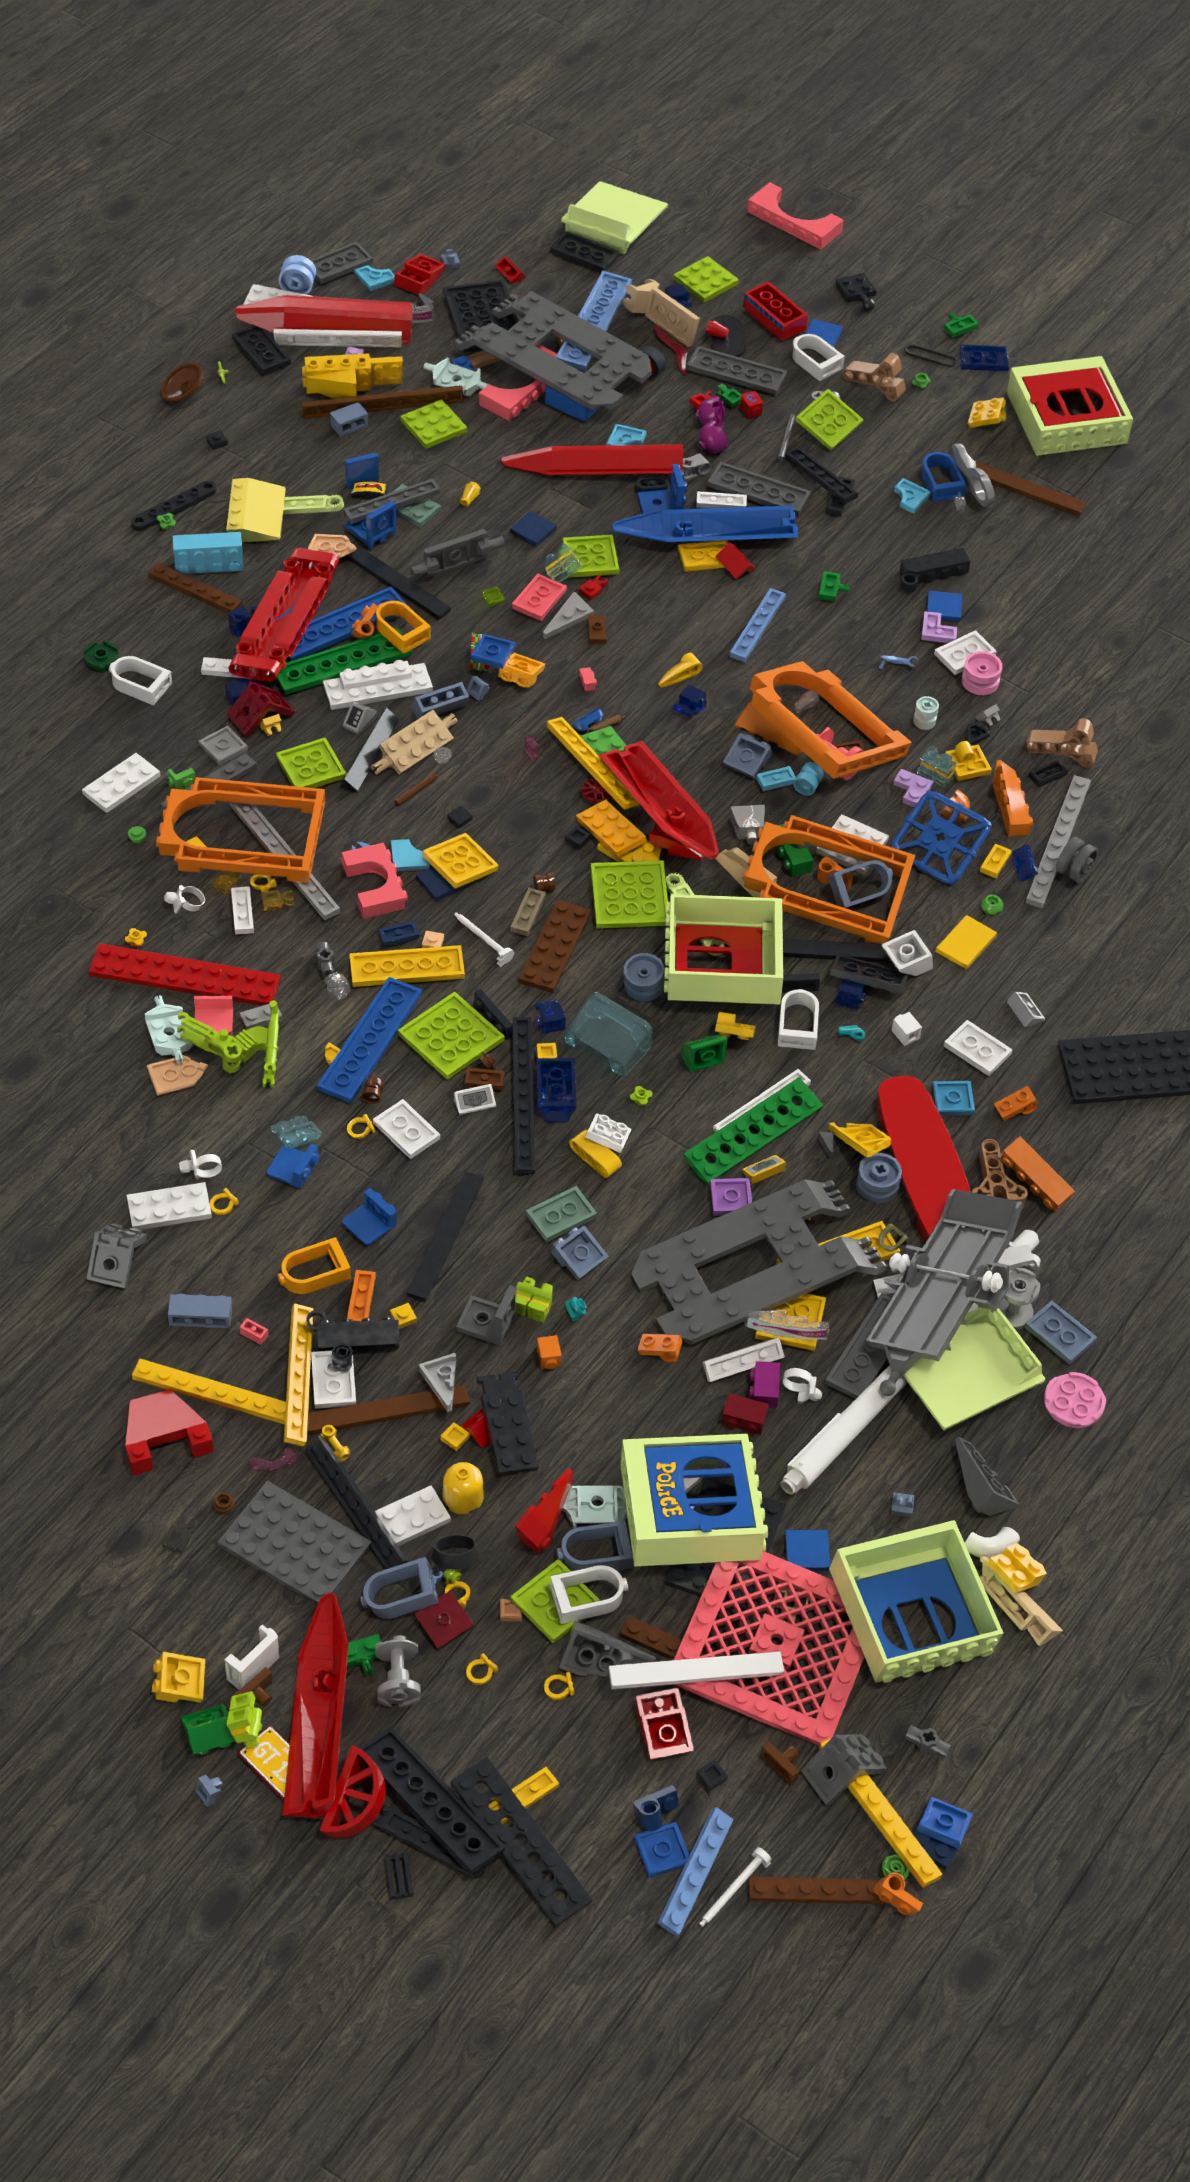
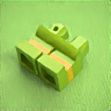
M526 1277L523 1282H518L516 1314L522 1316L527 1314V1318L544 1323L552 1305L553 1286L544 1283L541 1289L536 1288L535 1280Z
M252 1691L232 1696L227 1726L236 1742H244L246 1748L259 1745L258 1733L262 1728V1723L260 1722L262 1711L259 1708H254L255 1696Z

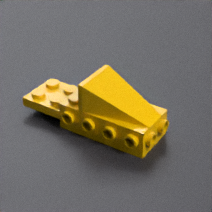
M369 354L305 357V366H302V374L305 376V378H302L303 388L306 387L307 394L320 393L333 399L357 397V391H370L373 385L403 384L402 357L370 358Z

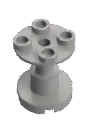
M1015 1268L1014 1271L1009 1272L1010 1287L998 1308L1014 1328L1023 1329L1025 1323L1033 1317L1034 1311L1031 1303L1039 1295L1040 1282L1038 1283L1036 1275L1030 1270Z
M395 1636L393 1640L379 1642L375 1645L376 1657L383 1661L391 1662V1670L387 1672V1681L377 1688L378 1702L384 1706L392 1707V1703H399V1707H406L420 1700V1685L413 1680H409V1671L404 1669V1661L412 1659L418 1654V1645L406 1640L405 1636Z

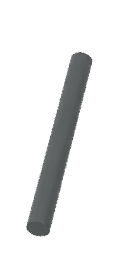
M790 414L778 455L779 461H783L796 418L794 414Z

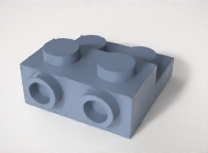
M740 733L725 757L723 765L755 779L761 767L765 766L771 756V747L766 742H758L752 736Z
M585 1226L579 1230L577 1227L572 1229L567 1234L569 1236L567 1239L563 1240L560 1238L553 1244L554 1249L551 1251L561 1266H566L577 1281L609 1257Z

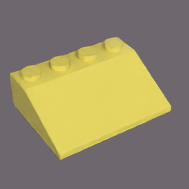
M251 478L233 479L227 533L241 532L242 542L280 540L285 487Z

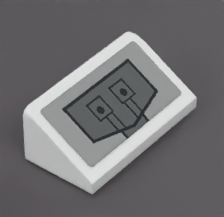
M491 1084L454 1092V1102L459 1115L496 1107Z

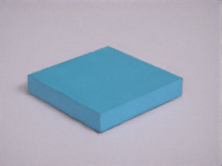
M933 1081L934 1103L940 1116L975 1114L971 1081Z

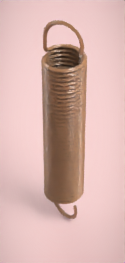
M616 715L591 726L589 729L594 732L621 722V719L624 717Z

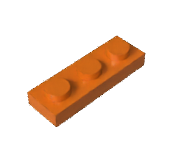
M356 1270L347 1319L360 1322L364 1318H369L376 1272Z

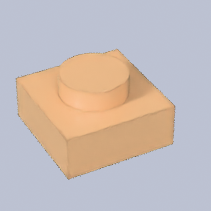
M426 931L422 948L442 947L444 934Z

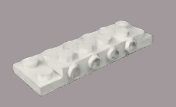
M397 660L393 664L387 665L380 663L376 667L370 668L363 666L359 670L353 671L346 669L340 673V678L323 681V687L331 710L350 707L352 702L368 704L433 692V686L425 664L409 666L408 661L403 662L402 660Z

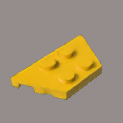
M649 841L619 857L611 853L602 843L597 845L599 851L618 862L659 861L661 856V848L654 847Z
M829 1123L828 1130L830 1132H833L834 1135L867 1158L891 1145V1138L872 1124L847 1123L846 1128L836 1126L835 1123Z

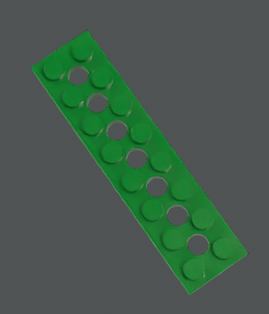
M396 628L395 630H396L401 636H403V634H402V632L400 631V629H399V628ZM380 633L287 662L286 667L278 673L276 681L284 694L287 695L322 684L324 680L340 678V673L346 669L353 671L359 670L363 666H368L369 668L376 667L380 663L386 664L413 655V650L403 654Z
M798 1077L685 1152L683 1158L707 1186L710 1184L711 1179H718L822 1109L823 1104L803 1080ZM792 1099H798L801 1105H794ZM783 1108L787 1114L781 1115L777 1109ZM763 1118L771 1119L773 1124H766ZM749 1128H756L758 1130V1134H752L749 1131ZM740 1137L744 1143L738 1144L734 1138ZM720 1147H727L729 1149V1153H722ZM705 1157H713L715 1163H708Z

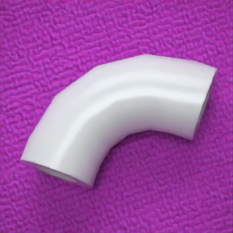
M1003 1527L993 1537H982L972 1532L967 1538L965 1545L969 1554L979 1558L982 1556L991 1558L1002 1554L1007 1547L1017 1544L1020 1536L1009 1527Z

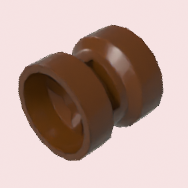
M552 872L546 873L544 876L540 874L533 876L536 890L552 891L556 889L555 878Z
M377 1077L367 1078L364 1084L365 1089L362 1092V1099L367 1103L376 1104L381 1100L384 1082Z

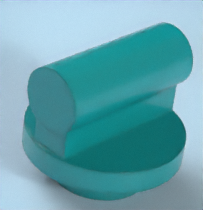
M573 1297L570 1301L565 1302L572 1321H577L580 1316L586 1314L585 1309L587 1306L581 1298Z

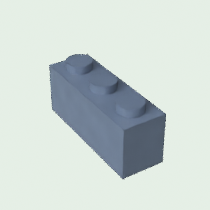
M460 682L415 697L411 708L418 720L432 710L437 715L463 707L469 695L463 683Z
M170 1294L169 1326L230 1328L232 1316L231 1297L223 1295Z

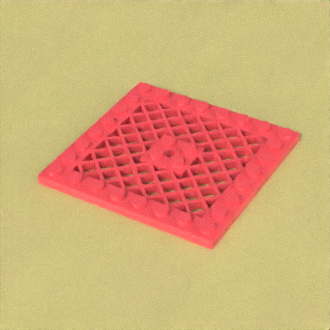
M762 1551L761 1560L716 1562L674 1660L710 1658L722 1655L731 1656L730 1653L737 1650L740 1655H745L746 1653L743 1648L751 1646L748 1652L751 1654L781 1652L784 1668L783 1675L774 1678L773 1676H766L768 1680L759 1682L757 1677H751L754 1684L745 1687L742 1681L745 1678L673 1685L820 1746V1743L832 1738L864 1659V1653L854 1629L852 1628L850 1635H848L845 1629L852 1626L851 1622L842 1623L839 1615L847 1612L834 1580ZM748 1571L752 1579L743 1581L740 1574ZM733 1577H735L737 1584L730 1586ZM768 1580L771 1587L763 1590L759 1582ZM754 1584L757 1592L749 1594L746 1587ZM787 1588L790 1596L783 1598L780 1590ZM741 1589L744 1596L735 1599L732 1591ZM774 1593L777 1600L769 1603L766 1595ZM727 1594L730 1601L723 1603L724 1598ZM807 1596L811 1604L802 1606L799 1599ZM760 1597L764 1605L755 1607L752 1600ZM794 1601L797 1608L789 1611L786 1603ZM747 1602L750 1609L742 1612L738 1604ZM827 1605L830 1612L822 1614L819 1607ZM733 1606L736 1614L728 1616L725 1609ZM780 1606L783 1613L775 1616L772 1608ZM814 1609L817 1617L809 1619L806 1611ZM767 1610L768 1614H764L761 1620L759 1612ZM718 1612H720L722 1619L715 1621ZM800 1614L803 1622L795 1624L792 1616ZM753 1615L756 1622L748 1625L744 1617ZM834 1618L837 1625L829 1628L826 1620ZM739 1619L742 1627L734 1629L731 1622ZM820 1622L823 1630L815 1632L812 1625ZM726 1624L729 1632L720 1634L717 1627ZM807 1627L809 1635L803 1636L805 1630L801 1628ZM758 1628L754 1638L751 1630ZM712 1629L715 1636L708 1638V1635ZM840 1631L843 1638L835 1641L832 1633ZM746 1633L749 1640L740 1643L737 1635ZM826 1635L830 1643L821 1645L818 1638ZM732 1637L735 1645L726 1647L723 1640ZM777 1637L781 1639L782 1644L775 1645L771 1639ZM813 1640L816 1648L808 1650L805 1642ZM718 1642L721 1649L713 1652L709 1644ZM846 1644L843 1653H841L838 1646ZM799 1645L802 1652L795 1655ZM704 1647L707 1654L700 1656L702 1649ZM833 1648L836 1656L828 1659L825 1651ZM819 1653L823 1661L814 1663L811 1655ZM806 1658L809 1665L801 1668L797 1660ZM839 1661L837 1668L834 1671L831 1664ZM792 1663L795 1670L787 1673L785 1668L789 1669ZM826 1666L829 1674L821 1676L818 1668ZM812 1671L815 1679L807 1681L804 1673ZM798 1676L801 1684L793 1686L790 1678ZM831 1680V1683L827 1690L824 1682ZM785 1681L788 1688L779 1691L776 1683ZM818 1684L822 1692L813 1694L810 1687ZM771 1685L774 1693L766 1696L762 1688ZM805 1689L808 1697L799 1699L797 1691ZM791 1694L794 1702L786 1704L782 1696ZM821 1698H824L823 1703H822L821 1708H820V1706H819L817 1700H818V1699H821ZM811 1702L814 1711L806 1713L803 1705Z

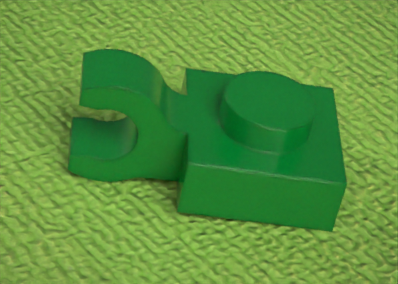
M724 384L717 386L720 391L716 394L723 402L731 408L740 404L741 394L734 388L729 390Z

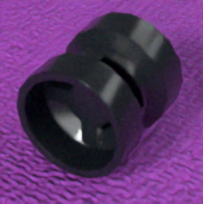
M344 1343L335 1345L332 1349L333 1367L341 1372L349 1370L353 1364L351 1347Z

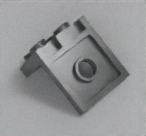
M111 1224L95 1232L86 1279L126 1288L134 1248L146 1242L147 1234L141 1233V1230L130 1228L129 1230L122 1229V1225ZM108 1258L115 1262L113 1269H109L106 1266Z
M509 1285L500 1305L471 1295L457 1323L456 1331L502 1346L505 1333H508L510 1322L516 1315L517 1287ZM483 1316L486 1317L488 1320L485 1322H479L477 1318Z
M850 1734L834 1735L801 1771L824 1803L831 1805L859 1775L882 1774L887 1767L883 1763V1758L872 1749L870 1741L864 1735ZM829 1766L833 1770V1776L831 1779H829L826 1774L827 1768Z

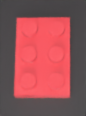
M537 574L512 603V609L542 621L567 591V586Z

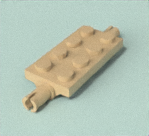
M434 710L430 711L378 746L383 756L381 760L371 765L372 771L376 769L374 773L378 775L387 768H393L400 775L452 741L454 737L448 728L457 724V718L452 720L455 715L451 713L443 720H440Z

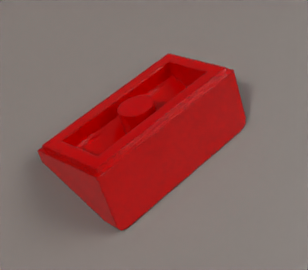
M506 255L494 265L511 284L526 278L522 271Z

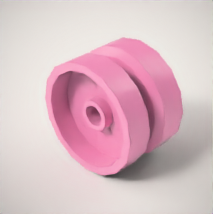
M984 651L970 654L965 660L962 675L964 688L976 695H988L995 692L1000 683L1002 672L1001 660L996 655Z

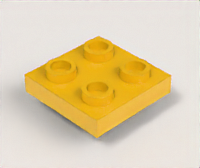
M1004 397L975 402L968 420L969 427L973 428L1005 421L1006 412L1004 407L1006 402Z
M963 741L957 744L955 750L946 751L945 753L949 765L955 768L954 774L958 781L991 774L992 769L979 745L971 746L969 742Z
M719 1012L715 1029L716 1032H719V1035L730 1037L731 1034L738 1035L739 1039L749 1040L750 1037L753 1038L756 1026L735 1023L736 1014Z

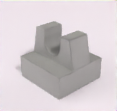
M995 704L977 715L976 718L978 722H985L988 728L993 724L991 719L994 723L1001 720L997 712L1000 709Z

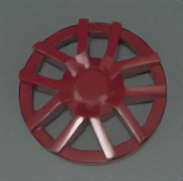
M590 778L589 781H584L581 787L582 796L590 802L600 803L604 800L609 802L613 798L597 780Z

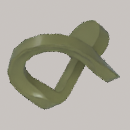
M888 1224L879 1236L880 1245L887 1251L896 1250L904 1241L908 1242L910 1240L906 1234L899 1231L893 1224ZM894 1229L899 1237H901V1240L894 1246H886L884 1244V1237Z

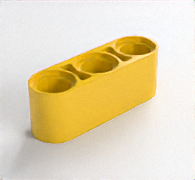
M583 1130L569 1141L571 1149L601 1176L608 1178L622 1167L620 1158L608 1147L586 1138L585 1136L588 1131Z

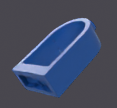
M942 452L928 454L923 460L921 477L927 490L931 491L930 496L933 502L964 497L966 483L955 460L950 455ZM941 467L946 469L950 473L953 482L936 485L929 468Z

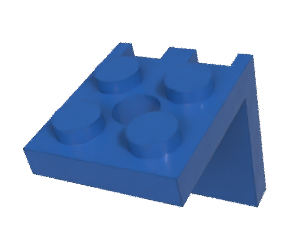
M672 464L671 487L669 490L638 492L642 514L658 509H683V504H686L684 492H687V483L683 481L684 472L680 470L679 464Z
M390 501L366 515L365 520L350 524L348 521L345 523V529L372 549L376 541L380 543L386 541V535L390 533L396 535V504Z

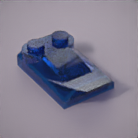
M537 1058L538 1110L547 1123H567L577 1107L575 1058Z

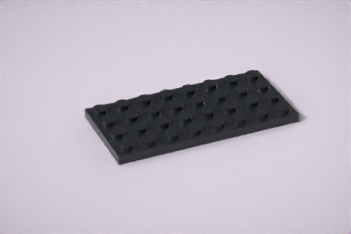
M1190 1030L1058 1041L1060 1056L1074 1104L1190 1095Z

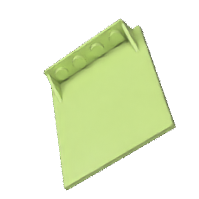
M599 181L576 205H569L568 212L561 218V222L566 223L567 232L615 249L620 254L625 255L629 245L668 207V204Z
M979 1307L968 1312L965 1316L966 1325L961 1324L950 1342L951 1351L945 1350L939 1361L920 1358L903 1375L943 1430L1026 1390L1032 1389L1045 1381L1040 1361L999 1308L995 1311Z

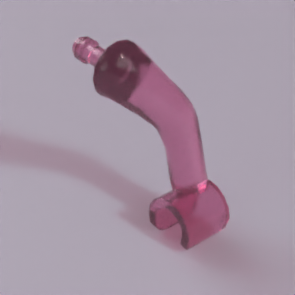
M286 1448L283 1451L284 1456L278 1460L271 1462L261 1460L260 1458H250L249 1462L254 1470L273 1471L286 1463L292 1464L296 1462L297 1454L291 1448Z

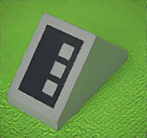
M352 702L344 720L343 728L358 734L374 717L377 710L361 703Z

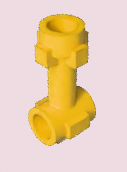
M324 1426L321 1436L333 1447L334 1453L340 1462L347 1460L350 1457L349 1448L341 1446L335 1437L336 1429L333 1426Z

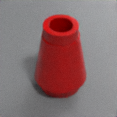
M709 320L705 333H708L709 336L727 339L730 330L716 321Z

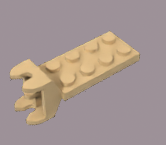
M653 279L645 280V284L638 287L633 285L625 286L627 293L631 295V299L623 298L622 303L632 313H645L648 319L687 347L693 346L700 320L698 316L659 289L660 284Z

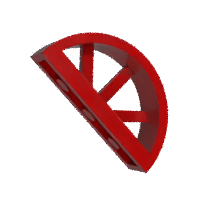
M351 1745L336 1785L335 1801L326 1812L320 1831L329 1838H346L360 1833L375 1820L384 1802L385 1782L382 1772L364 1751ZM363 1761H365L369 1768L359 1772ZM373 1775L372 1795L353 1790L356 1783ZM350 1797L369 1802L364 1811L355 1819L348 1805ZM344 1814L348 1823L340 1825Z

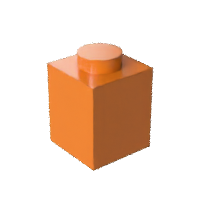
M558 1336L537 1338L540 1368L554 1369L561 1367L562 1355Z

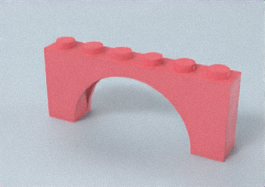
M768 183L748 199V213L820 250L842 233L843 219L833 214L817 220H801L785 214L777 205L781 201L782 188L772 183Z
M540 344L537 346L539 349L547 352L548 354L556 358L557 353L543 347ZM537 379L532 384L518 389H502L489 384L479 392V405L510 421L517 417L534 400H537L545 392L548 385Z

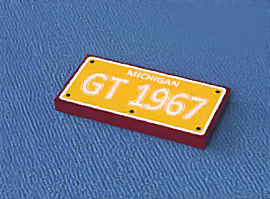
M270 1724L258 1734L260 1739L259 1745L250 1748L244 1746L237 1752V1756L284 1802L290 1743Z

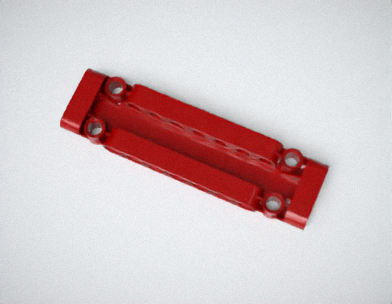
M295 548L291 556L284 560V570L276 573L244 630L240 643L236 645L237 654L228 666L231 674L263 681H274L280 670L286 667L287 657H292L319 604L322 602L328 590V585L332 582V574L339 563L337 555L329 552ZM293 606H295L294 609H293L290 613H288L287 615H285V616H283V617H281V618L275 620V619L278 618L280 615H282L283 613H285L287 610H289L290 608H292Z

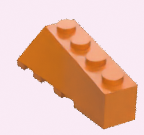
M751 702L748 703L735 723L736 728H744L748 730L749 734H757L767 742L777 743L778 747L797 756L803 752L751 705Z
M997 760L992 786L1008 837L1029 835L1030 829L1033 827V818L1029 816L1028 804H1025V793L1021 791L1020 778H1017L1015 770L1001 760Z
M1021 1136L1003 1151L1001 1156L1003 1163L1008 1168L1011 1167L1016 1172V1176L1029 1185L1033 1194L1039 1195L1043 1199V1203L1047 1208L1053 1209L1056 1212L1073 1197L1075 1191Z

